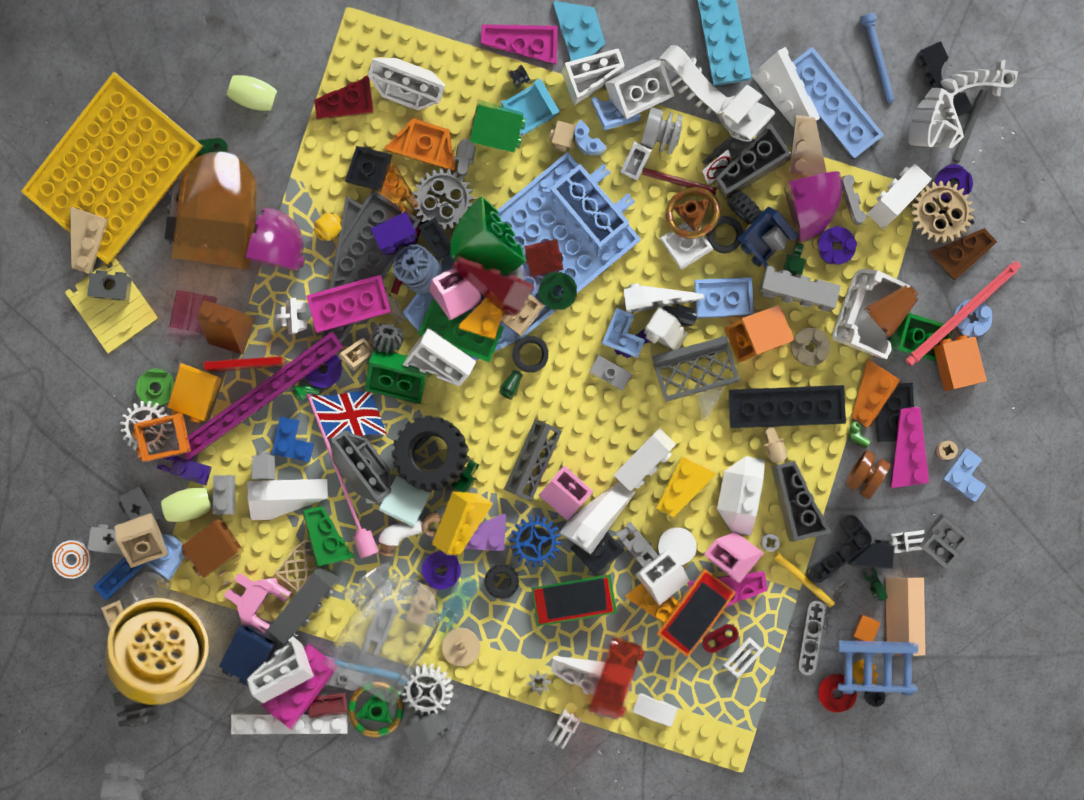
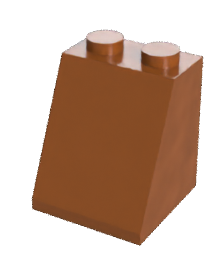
M203 300L197 319L208 344L244 354L255 318L238 310Z
M223 519L215 520L181 545L184 549L182 550L183 555L187 560L191 559L195 565L192 567L198 576L203 578L209 576L244 552Z

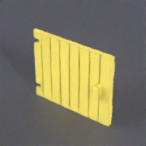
M116 257L111 262L113 264L111 268L104 264L96 269L107 271L109 275H115V272L126 273ZM90 274L75 284L78 291L73 293L70 288L65 291L70 301L108 354L159 319L133 281L131 283L130 301L98 299L87 296ZM109 281L106 284V289L111 290L114 287L113 281Z

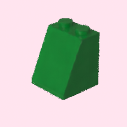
M478 99L469 142L515 153V149L519 148L522 137H519L520 129L524 130L526 118H523V112Z

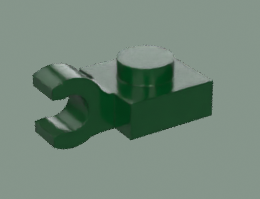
M797 242L794 246L793 255H786L783 270L789 271L794 277L803 274L806 259L800 258L804 244Z
M470 460L466 466L465 473L462 472L459 477L461 479L458 482L454 481L452 487L460 492L469 493L476 481V478L472 475L477 471L480 464Z
M874 567L871 568L873 572L871 577H868L866 572L863 571L862 577L870 581L872 586L869 589L873 598H877L878 601L887 599L886 592L877 576V570Z

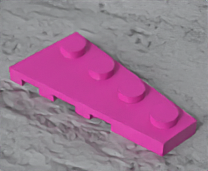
M482 24L481 45L557 65V26Z

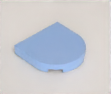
M162 534L168 555L149 561L146 565L166 579L171 580L183 560L182 550L184 549L177 537L170 534Z

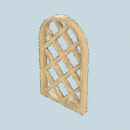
M310 540L302 541L294 547L293 551L275 572L276 575L297 592L300 589L299 581L305 580L306 582L309 578L307 571L314 570L313 572L320 568L316 567L314 556L313 558L306 559L305 552L312 551V549H305V543L310 542ZM302 544L303 550H296ZM303 552L304 559L297 560L296 553ZM292 554H294V560L288 561ZM313 560L314 568H307L306 561ZM304 561L305 569H297V562ZM294 562L295 570H288L287 563ZM285 564L286 571H279ZM305 571V578L298 579V572ZM295 572L296 579L289 580L288 573ZM286 573V579L282 577L280 574ZM296 581L297 588L293 586L290 582Z

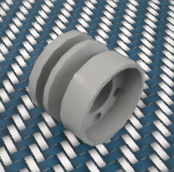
M651 107L641 145L653 149L656 142H660V152H663L664 146L667 144L669 145L667 154L672 155L681 135L682 115L678 114L676 123L671 122L673 113L670 112L667 120H664L663 110Z

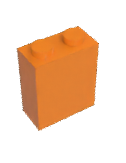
M967 335L956 337V341L953 342L951 338L939 341L940 345L933 347L944 392L987 381L976 337L968 338Z

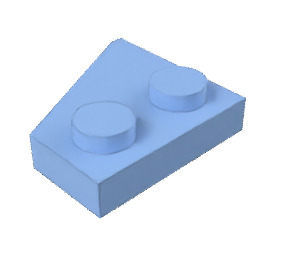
M598 97L591 98V104L604 130L640 121L639 113L625 119L610 99L607 102L598 101Z

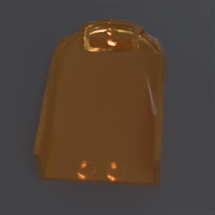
M211 152L199 156L187 166L179 185L169 260L173 261L176 258L242 269L241 272L249 270L250 260L246 258L251 235L254 233L257 186L253 173L242 160L228 153Z

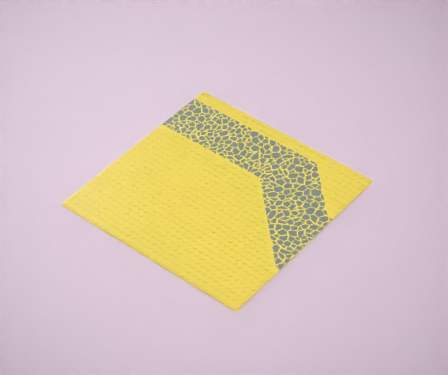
M347 7L316 99L334 90H339L347 86V84L363 79L369 73L373 58H397L432 71L445 84L440 103L418 111L383 98L372 80H370L374 114L317 120L314 103L279 211L290 216L301 230L304 241V267L300 268L299 272L261 265L245 314L255 318L244 354L232 352L230 360L281 356L286 359L288 364L322 339L323 332L316 333L306 295L330 289L339 234L331 241H322L313 231L314 222L325 213L336 214L342 221L345 198L348 196L363 205L372 189L345 182L356 145L392 155L382 191L376 192L417 217L420 210L414 211L413 207L418 204L412 203V200L417 198L413 195V192L418 191L415 185H422L420 178L426 180L425 173L432 176L433 170H435L439 174L441 168L385 151V146L414 118L449 129L453 156L455 158L460 141L469 139L478 99L501 106L502 100L506 101L534 85V82L538 79L542 80L560 111L559 115L523 135L520 147L515 149V153L474 143L476 147L474 165L469 164L468 174L463 183L469 181L470 185L467 189H473V192L469 195L474 196V200L469 202L473 204L478 198L483 196L498 210L568 152L578 165L581 164L590 175L602 164L606 166V169H609L611 174L601 180L598 186L613 203L616 204L627 193L631 195L635 203L622 213L629 221V226L640 237L641 241L579 291L570 307L555 311L526 335L542 339L549 350L548 361L540 371L527 373L515 365L513 348L516 342L495 351L490 363L481 359L477 360L470 375L460 386L437 378V375L428 372L421 404L372 393L387 435L371 434L361 437L368 439L389 467L391 473L390 487L396 476L401 477L393 463L395 458L392 457V451L395 450L394 440L399 438L398 432L400 430L403 431L406 428L405 424L408 422H415V418L420 417L422 419L428 415L432 417L438 416L448 420L460 430L469 448L467 452L469 461L472 460L480 464L477 471L472 475L476 478V481L469 493H478L493 503L481 523L501 514H506L504 551L464 548L460 555H454L461 565L460 578L455 585L448 589H437L438 591L424 626L406 620L419 583L430 586L423 577L422 567L429 555L441 551L432 545L434 537L428 536L422 531L421 534L402 539L399 545L395 546V550H392L394 556L381 555L380 550H383V548H381V543L378 541L380 534L386 527L401 523L402 521L379 511L382 502L367 504L366 498L358 495L341 473L362 529L366 528V531L371 530L379 551L374 555L360 559L353 540L358 529L308 397L305 398L304 402L301 399L298 401L292 393L294 390L293 386L198 455L196 462L212 467L207 485L190 481L187 489L207 488L213 504V476H235V514H213L214 510L212 509L196 519L176 522L172 534L183 545L215 520L223 519L244 552L205 578L195 573L192 568L195 565L191 559L187 560L184 556L172 579L168 580L159 574L157 584L238 611L237 604L224 596L228 589L235 591L241 596L247 590L246 587L234 580L238 573H242L252 581L275 578L278 581L277 584L292 593L290 597H287L288 600L285 603L273 594H268L256 612V616L273 622L297 593L294 588L276 575L275 572L293 551L294 547L302 541L309 540L302 511L322 506L355 558L325 565L340 577L341 580L333 588L335 590L328 599L325 598L322 601L323 606L316 614L314 612L309 617L311 621L305 628L301 626L299 631L342 645L353 643L361 650L366 639L365 635L380 601L397 608L384 645L380 648L378 654L380 657L411 667L419 666L421 670L423 664H426L427 669L433 664L434 670L441 667L439 673L447 672L445 678H451V680L561 715L562 711L566 709L567 713H573L576 718L580 717L581 722L733 771L743 772L802 585L796 577L774 559V556L779 552L805 575L817 537L789 542L771 466L795 461L807 483L806 485L810 493H812L815 499L814 501L819 511L824 515L849 434L848 428L853 421L852 414L867 360H872L873 357L871 354L833 340V330L853 276L859 269L878 270L897 279L914 225L912 220L916 218V216L910 215L912 211H915V209L911 208V205L916 202L912 200L887 227L882 229L867 213L878 202L876 198L883 191L887 193L890 190L888 185L894 179L824 157L827 172L839 171L841 179L846 175L854 177V184L852 186L854 192L858 193L860 197V210L866 214V220L861 225H855L852 222L842 191L839 208L829 225L814 238L801 243L804 246L800 258L806 259L802 275L811 278L810 281L813 282L814 279L841 286L836 308L834 310L830 309V312L821 311L818 306L811 305V308L800 306V302L796 301L786 303L781 301V298L775 296L774 299L763 297V294L758 292L765 268L762 266L757 267L751 261V255L745 254L740 249L741 244L731 253L722 254L712 250L680 270L660 238L671 231L665 217L668 202L677 192L687 187L644 176L642 172L638 180L620 172L633 143L641 144L651 107L639 113L640 121L604 130L591 104V98L598 97V101L609 102L610 97L607 89L601 87L574 106L563 74ZM519 65H522L530 78V82L521 84V87L517 89L508 72L511 70L515 71ZM658 104L653 106V108L663 110L664 120H667L670 112L673 113L671 122L676 123L678 114L682 115V131L678 145L673 150L672 155L667 154L669 145L665 144L663 152H660V142H656L654 148L651 149V155L644 168L708 185L702 170L709 164L704 165L703 160L712 154L713 150L731 135L721 124ZM581 119L590 129L588 136L591 139L598 138L607 147L606 152L598 156L585 155L577 148L575 138H573L570 151H557L552 146V140H549L551 129L556 128L557 121L577 125ZM787 146V148L791 152L792 147ZM454 159L455 172H458V162H455ZM790 161L741 191L750 197L762 212L768 206L777 210L795 231L784 188L789 181L812 175L789 173ZM439 182L434 185V190L436 191L444 189L443 183ZM713 182L710 186L716 187L715 182ZM717 188L715 196L720 203V216L735 218L740 222L744 232L750 225L732 211L727 203L728 199L725 200ZM431 191L428 192L429 195L439 198L441 204L445 201L455 208L459 207L457 204L447 201L446 196L441 198ZM454 191L451 194V198L454 200H458L461 197L459 191ZM690 194L684 196L675 205L685 204L690 200L699 201L708 198L697 194ZM429 199L426 201L425 206L433 208L436 202ZM711 202L700 226V230L703 227H705L708 223H710L713 217V208ZM445 208L442 211V215L445 217H449L453 213L450 208ZM673 208L674 223L678 227L685 221ZM456 223L453 224V230L448 225L446 231H444L450 243L457 226ZM721 224L714 231V239L719 245L729 246L736 239V231L729 224ZM835 226L849 230L857 242L854 256L847 263L840 265L826 263L818 253L819 237L824 231ZM420 232L416 245L424 247L436 258L422 232ZM797 238L795 241L787 239L784 250H777L766 261L769 266L774 267L775 272L783 270L786 255H793L795 243H798ZM839 241L837 243L832 242V245H834L832 247L833 250L842 249ZM393 266L383 280L391 313L355 323L342 343L344 349L336 354L342 363L343 371L341 378L332 387L320 388L319 395H337L355 391L368 392L365 391L370 358L353 371L339 354L363 337L373 347L370 338L374 326H379L380 323L386 325L388 322L389 325L395 324L396 328H401L404 339L400 350H396L395 353L406 356L422 337L418 335L416 328L403 314L417 293L410 290L403 283L398 295L391 293L396 278ZM752 277L754 314L780 305L781 310L785 314L788 327L792 331L793 338L802 329L817 328L822 330L828 337L830 352L822 363L816 366H805L793 357L791 342L739 363L725 327L748 316L696 319L692 326L680 325L688 333L680 348L727 336L740 382L665 402L652 363V356L672 350L657 341L656 343L649 341V343L643 345L638 358L633 356L626 358L621 354L617 355L614 351L615 349L603 345L602 342L616 308L628 312L626 310L624 289H628V285L639 283V286L695 293L694 280ZM289 298H296V301L306 302V312L297 313V320L306 319L307 330L300 331L294 335H288V327L281 326V320L275 319V315L280 314V307H286V300H289ZM695 301L679 304L696 311ZM658 308L631 313L634 315L628 333L635 336L643 329L646 330ZM809 342L805 348L806 350L809 349L808 352H813L816 346L813 342ZM528 343L520 349L519 357L524 364L533 366L541 360L542 351L538 345ZM726 351L718 353L715 359L725 363L728 358ZM598 355L632 373L623 391L589 373ZM700 358L697 364L706 368L710 360ZM713 362L709 371L718 375L722 366ZM324 363L318 367L320 374L328 371V368H326L327 364ZM683 363L678 369L687 374L691 365ZM283 367L226 371L211 419ZM694 367L690 376L699 380L704 372ZM668 368L660 370L661 375L667 379L670 378L673 372ZM725 368L721 377L730 379L734 375L732 371ZM516 370L523 374L516 397L510 400L499 394V387L511 372ZM675 373L671 381L681 385L685 377ZM706 373L702 382L712 384L716 378ZM306 377L295 384L297 386H314ZM687 379L683 387L691 390L695 388L697 383ZM669 384L666 389L667 395L676 394L679 388ZM844 385L846 424L772 427L776 430L778 439L783 438L787 451L786 459L780 463L771 462L765 446H763L767 444L764 432L771 427L730 428L728 390ZM280 416L300 421L296 440L314 443L310 462L272 454ZM536 419L561 430L562 433L532 501H529L504 490L532 424ZM660 428L676 443L669 452L671 456L664 463L660 461L656 465L658 469L651 476L647 474L643 478L645 482L638 489L635 487L632 489L635 491V494L607 531L625 550L598 575H611L617 613L538 626L531 588L596 576L570 549L575 543L563 535L556 538V541H560L562 544L555 545V548L560 549V552H552L556 558L553 559L549 556L550 564L542 560L543 567H540L539 562H536V566L533 568L532 561H529V564L525 566V558L519 562L518 559L521 555L513 556L517 548L510 549L511 545H516L515 541H509L510 538H516V535L512 534L511 531H519L515 525L519 524L522 527L521 519L528 523V516L532 517V521H536L535 517L539 515V522H542L543 518L546 517L545 524L548 525L552 521L553 524L550 528L558 527L554 534H560L559 532L565 526L567 520L543 500L539 494L563 466L569 469L593 491L575 512L577 513L619 482L614 474ZM549 431L547 436L548 441L552 439L554 435L553 431ZM427 437L417 445L414 452V461L421 470L434 471L444 464L448 455V447L439 437ZM545 448L539 454L540 459L545 455ZM267 451L270 452V455L275 456V479L257 480L251 477L253 475L251 473V465L253 464L251 457L256 455V452ZM683 456L717 473L675 517L655 509L680 457ZM745 456L765 460L764 477L751 535L737 534L764 553L748 573L765 571L767 591L746 600L738 601L731 606H726L706 633L707 635L725 624H732L739 632L738 639L734 643L716 653H708L704 650L701 640L692 653L686 657L656 634L662 626V622L624 597L641 583L635 574L643 569V567L615 533L619 530L622 531L627 527L626 524L631 521L659 556L658 542L661 535L670 528L679 527L686 529L692 533L697 547L691 561L682 565L688 580H696L704 569L715 577L729 576L704 555L716 539L733 533L717 510L723 473ZM537 466L534 467L531 472L532 477L536 475L538 471ZM328 479V499L271 520H251L247 481ZM529 484L526 485L523 490V494L527 495L529 492ZM452 486L448 489L444 487L442 491L438 492L432 490L418 520L422 521L424 516L430 512H436L443 516L452 492L460 491ZM431 522L428 527L438 530L440 523ZM535 525L539 536L550 535L546 528ZM529 527L523 530L519 542L530 538ZM532 531L533 540L530 541V544H534L538 552V543L541 542V539H537L534 531ZM630 533L626 538L631 541L635 536ZM766 534L776 535L780 545L777 550L769 552L761 547V538ZM767 538L766 546L773 547L774 539ZM552 540L541 545L542 556L550 550ZM310 542L305 543V549H312ZM302 544L296 550H303ZM532 547L521 548L527 556L536 558L535 550ZM312 551L305 552L306 559L313 558ZM303 552L296 553L297 560L304 559ZM648 552L642 556L645 561L651 557ZM292 554L288 561L294 560V554ZM313 560L306 561L307 568H314ZM304 561L297 562V569H305ZM294 562L287 563L288 570H295ZM285 564L279 571H286ZM441 564L440 568H436V572H439L438 575L443 576L447 572V567L444 568L445 565ZM498 564L511 566L519 577L517 591L505 599L491 596L485 588L484 580L487 571ZM226 570L224 575L218 576L220 572ZM314 570L307 571L308 577ZM305 571L298 572V579L305 578ZM295 572L288 573L289 580L296 579ZM281 573L280 575L286 579V573ZM499 573L494 577L493 581L497 589L504 590L509 586L510 578L508 575ZM230 579L231 582L224 586L223 582ZM305 580L299 581V588L305 582ZM296 581L290 582L293 586L297 588ZM688 583L673 594L677 602H680L688 590ZM467 628L473 631L479 638L480 652L476 660L471 664L456 666L448 662L444 657L442 642L446 634L452 629ZM731 630L725 632L726 637L732 635ZM750 637L764 651L737 679L723 664ZM712 639L709 640L708 645L710 647H713L715 645V641ZM370 641L367 653L372 654L377 642ZM749 643L729 666L732 667L752 644ZM754 648L734 671L738 672L755 654L757 649ZM553 657L616 663L632 669L631 685L621 712L597 702L598 698L590 693L586 695L582 692L583 689L575 683L569 684L552 673ZM537 670H539L540 675L547 673L545 679L551 680L550 683H546L549 690H541V695H539L538 690L531 692L532 685H527V682H532L529 675H537ZM540 678L539 680L534 679V681L536 682V687H538L539 685H544L542 683V678ZM643 693L655 700H662L677 707L678 711L672 726L658 723L634 713L633 709L639 694Z

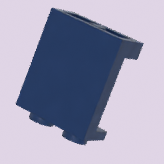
M769 206L737 239L742 245L740 249L745 254L751 255V261L757 267L762 266L764 268L769 266L766 261L777 251L771 250L762 239L764 234L777 225L787 239L795 241L798 237V234L783 216Z

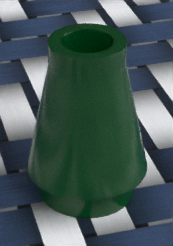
M513 370L500 385L499 394L510 400L516 397L523 374Z

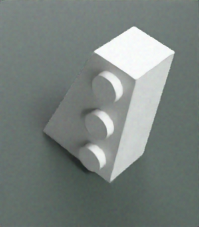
M619 48L564 64L562 74L574 106L604 86V82L621 74L625 65Z
M916 164L910 169L906 167L899 174L901 178L899 180L895 178L888 185L890 190L887 193L883 191L876 198L878 200L876 205L867 213L882 229L887 227L930 182L931 178Z
M427 329L409 351L403 365L417 367L420 369V372L426 373L427 371L433 373L441 380L460 386L470 375L476 361L430 329Z
M659 428L614 476L629 491L634 487L638 489L645 482L643 478L647 474L651 476L658 469L656 465L660 461L664 463L671 456L669 452L676 443Z
M293 636L282 650H277L275 656L268 663L265 662L247 679L252 695L262 703L314 677L303 644Z

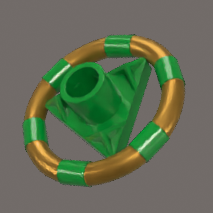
M374 681L363 684L350 697L347 708L348 717L352 726L365 736L382 737L388 735L398 727L403 718L404 704L402 697L394 687L387 683ZM377 688L355 715L356 702L359 696L366 691ZM381 689L385 690L395 699L397 709L393 721ZM357 718L389 723L390 725L379 730H369L359 723Z

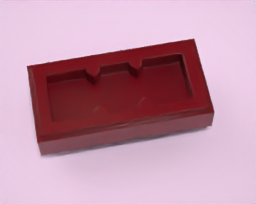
M346 693L316 696L308 707L309 718L348 714Z

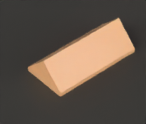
M924 577L885 578V592L888 597L885 599L886 642H917L919 654H914V656L925 655ZM894 653V656H902V653Z

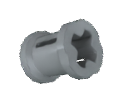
M766 534L761 538L760 545L764 550L770 552L778 549L780 541L776 535ZM767 538L774 539L773 547L766 546Z

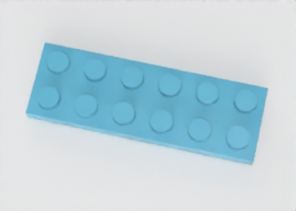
M697 0L713 86L751 80L737 0Z

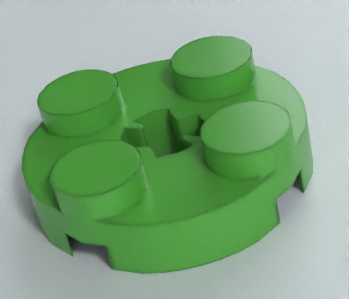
M149 369L139 377L136 384V392L141 401H144L146 405L148 401H152V407L155 403H158V407L169 403L175 381L172 375L162 369ZM156 382H158V386H161V390H158V393H154V390H151V386H154Z

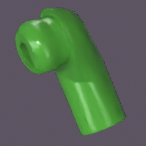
M853 422L848 428L850 440L866 449L870 440L861 435V424Z

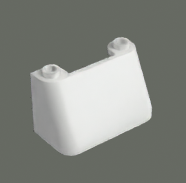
M859 269L853 276L832 334L833 340L876 357L887 359L892 350L891 343L885 339L886 333L864 308L905 285L908 288L910 286L878 270Z

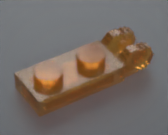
M393 163L390 164L384 186L401 212H406L408 215L410 213L409 209L403 202L408 199L410 205L414 208H417L419 204L412 195L413 193L398 167Z

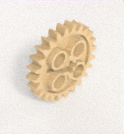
M942 181L939 182L938 186L932 182L931 189L926 185L924 187L925 192L920 191L918 193L920 197L913 199L916 203L912 204L911 208L915 209V211H912L910 215L916 216V218L912 220V223L919 224L915 229L923 230L920 234L921 236L928 234L927 240L934 237V242L936 243L941 238L942 243H945L948 238L952 242L954 236L959 239L961 237L960 232L965 234L967 232L965 227L969 228L971 226L968 221L973 220L974 217L969 214L974 209L969 208L973 201L966 200L969 194L963 196L964 188L959 191L957 190L958 184H955L952 188L950 187V181L947 182L946 186L943 185ZM946 195L949 198V203L942 202L941 196ZM924 206H931L933 213H927ZM945 210L946 213L940 215L939 211ZM957 211L960 214V218H953L951 212ZM935 222H942L944 229H938L935 226Z

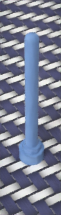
M875 13L865 14L860 17L862 25L867 28L886 100L892 103L894 96L874 27L876 25Z

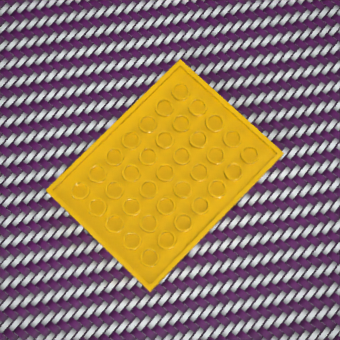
M113 72L21 192L70 234V207L108 219L97 256L107 265H110L203 146L122 77Z

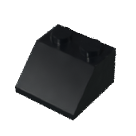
M875 540V543H871L852 558L848 564L893 569L895 545H889L890 541Z

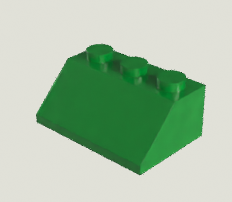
M374 349L369 361L365 391L421 404L428 372H420L419 368L411 365L408 367L404 366L403 363L407 357L406 355L391 352L386 354L384 351L379 352L378 349Z

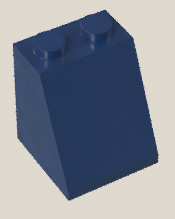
M240 626L219 667L223 669L222 672L224 674L240 678L239 682L249 687L247 679L265 662L269 661L278 643L249 627Z

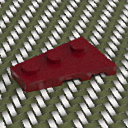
M368 75L363 77V79L347 84V86L339 90H334L314 100L317 120L374 114L371 84Z

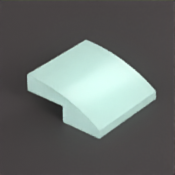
M396 476L391 485V493L385 496L379 511L414 527L431 492L419 490L407 483L403 478Z

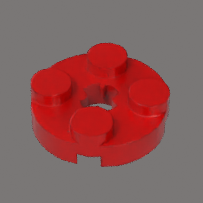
M843 674L828 675L821 681L818 687V700L825 709L834 713L849 710L857 699V691H854L852 694L842 693V696H838V699L834 698L832 691L834 689L837 690L838 683H844Z

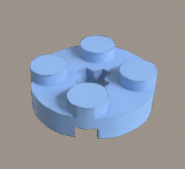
M965 300L955 308L953 316L970 300ZM984 302L969 314L972 315L974 313L977 321L970 323V319L966 317L956 326V330L961 335H967L971 338L981 336L988 331L992 323V311Z

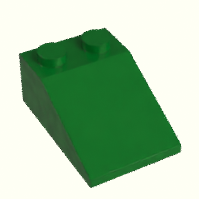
M908 313L893 335L888 337V341L891 343L892 350L910 355L911 352H914L944 324ZM953 330L950 331L942 340L950 339ZM933 348L922 357L923 359L937 362Z

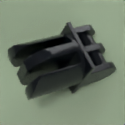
M679 303L676 308L668 305L662 308L663 311L675 317L682 326H692L697 319L696 311L679 305Z

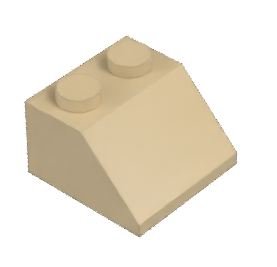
M152 513L115 526L116 542L131 568L168 555L159 526Z

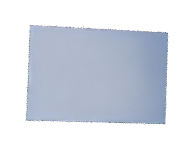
M752 277L694 280L695 293L704 294L705 300L695 301L697 319L741 317L754 314Z

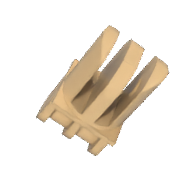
M774 428L766 429L764 435L767 444L763 446H765L771 462L780 463L787 457L783 438L778 439Z

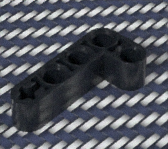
M846 515L840 521V526L848 538L807 569V578L812 582L820 583L871 544V534L856 516ZM849 518L853 519L855 523L852 529H848L845 524ZM861 533L866 536L864 544H860L857 541ZM846 545L851 548V553L848 556L842 553V549ZM830 557L836 560V565L833 568L827 565V560ZM822 568H824V569H826V570L828 571V572L826 573V571H823V570H822V571L818 574V575H819V578H816V577L813 578V577H812V576L814 575L813 570L819 571V570H821Z

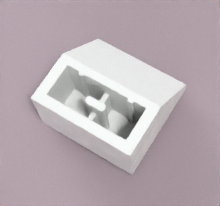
M670 549L661 553L635 574L658 605L662 604L689 582L682 564Z

